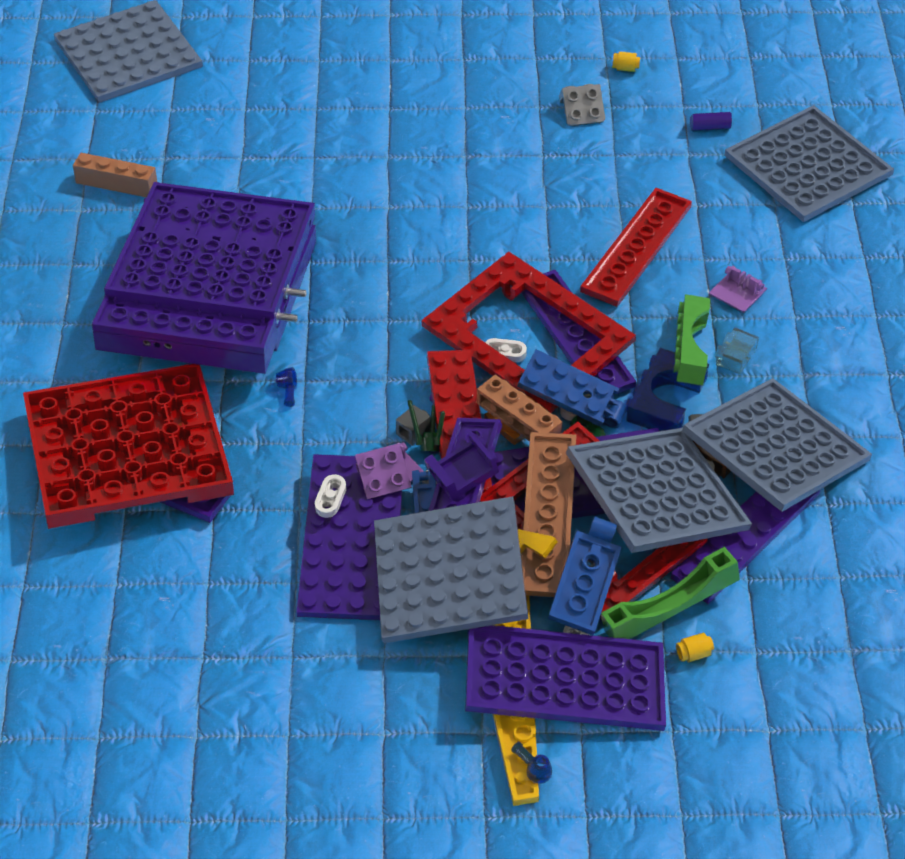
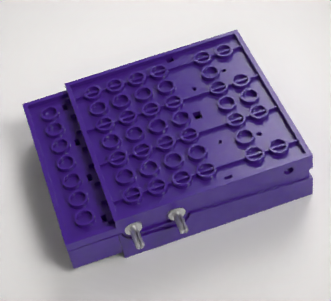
M153 182L104 288L105 296L92 322L95 350L266 374L273 352L278 349L287 322H297L298 320L297 315L290 314L296 297L305 298L307 295V291L300 289L316 244V225H313L315 203Z

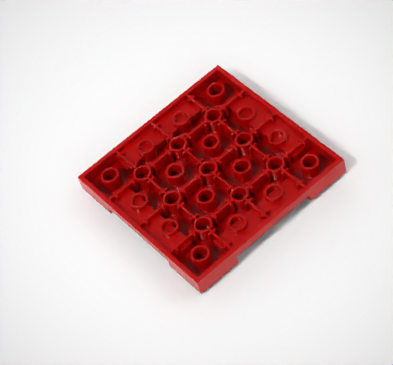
M188 364L23 392L48 529L94 521L95 513L187 497L188 503L234 495L232 476L199 364Z

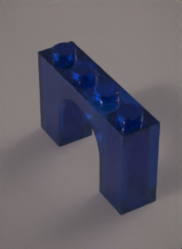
M660 348L656 355H652L649 369H645L642 374L641 383L636 384L633 398L628 399L626 403V421L647 429L659 428V431L682 428L686 408L659 399L653 391L660 386L676 385L700 393L708 377L709 364L707 363L703 386L678 382L677 372H673L675 352Z

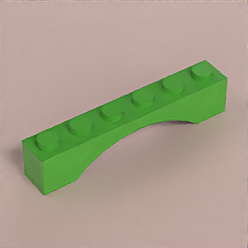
M685 294L684 301L679 302L673 372H677L678 382L703 386L708 355L695 343L693 335L706 327L710 311V298Z
M725 547L704 557L687 577L665 592L641 601L620 602L603 611L601 617L604 631L609 637L631 639L739 581L737 560Z

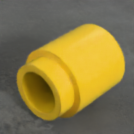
M620 51L619 53H614L612 68H616L617 71L635 72V68L639 69L640 57H637V53Z
M704 632L683 638L680 642L676 643V651L681 662H692L711 656V651L714 650L712 638L706 636Z

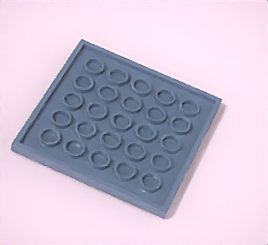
M157 0L54 33L55 41L98 103L203 67L201 58Z
M814 105L725 149L724 154L725 157L803 222L890 177L894 172V168Z
M774 378L684 424L682 432L782 512L870 461L872 453Z
M683 428L568 446L566 454L610 521L617 524L616 530L631 553L747 531L752 525L691 438L682 432Z
M513 496L374 520L383 643L529 619Z

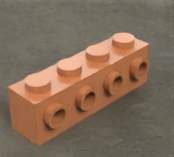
M81 152L73 164L77 184L147 197L153 182H157L156 169L152 166Z
M497 375L492 376L477 388V404L528 441H530V432L561 434L562 421L556 415L545 410L539 403H535L523 392L518 391Z

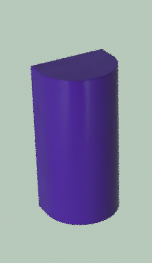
M730 112L696 113L690 117L691 131L731 129L732 113Z

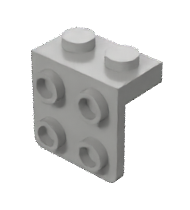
M600 84L562 88L559 100L560 103H564L566 121L569 126L604 122L605 112Z

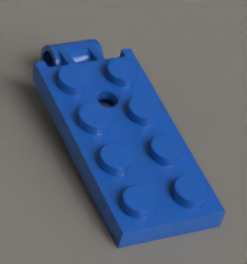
M535 349L517 387L598 426L604 422L611 428H618L628 409L625 403L613 399L617 395L619 388ZM583 393H588L591 397L586 398Z
M594 516L588 534L576 530L547 619L594 635L622 546L611 543L617 524ZM591 560L595 563V566L589 567L586 562Z

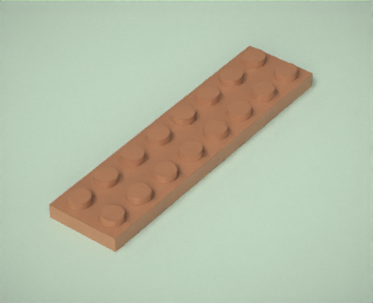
M530 432L523 530L553 536L558 543L546 559L528 548H525L522 552L521 560L526 596L554 597L569 554L574 465L567 456L566 451L568 446L576 445V435Z

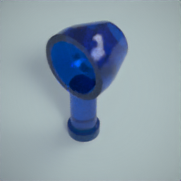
M290 367L276 373L277 386L285 388L284 405L287 407L295 405L294 389L297 388L296 371L294 367Z
M520 741L515 743L511 751L528 765L526 771L528 778L538 784L549 781L552 776V765L545 755L533 757Z

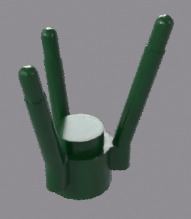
M408 400L409 412L416 435V445H421V451H438L445 412H441L436 433L435 405H432L430 432H423V437H421L412 401Z

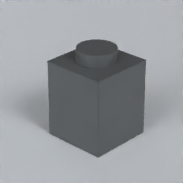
M413 405L420 435L423 437V432H430L431 418L425 410H421ZM408 409L396 419V434L413 446L416 443V435Z

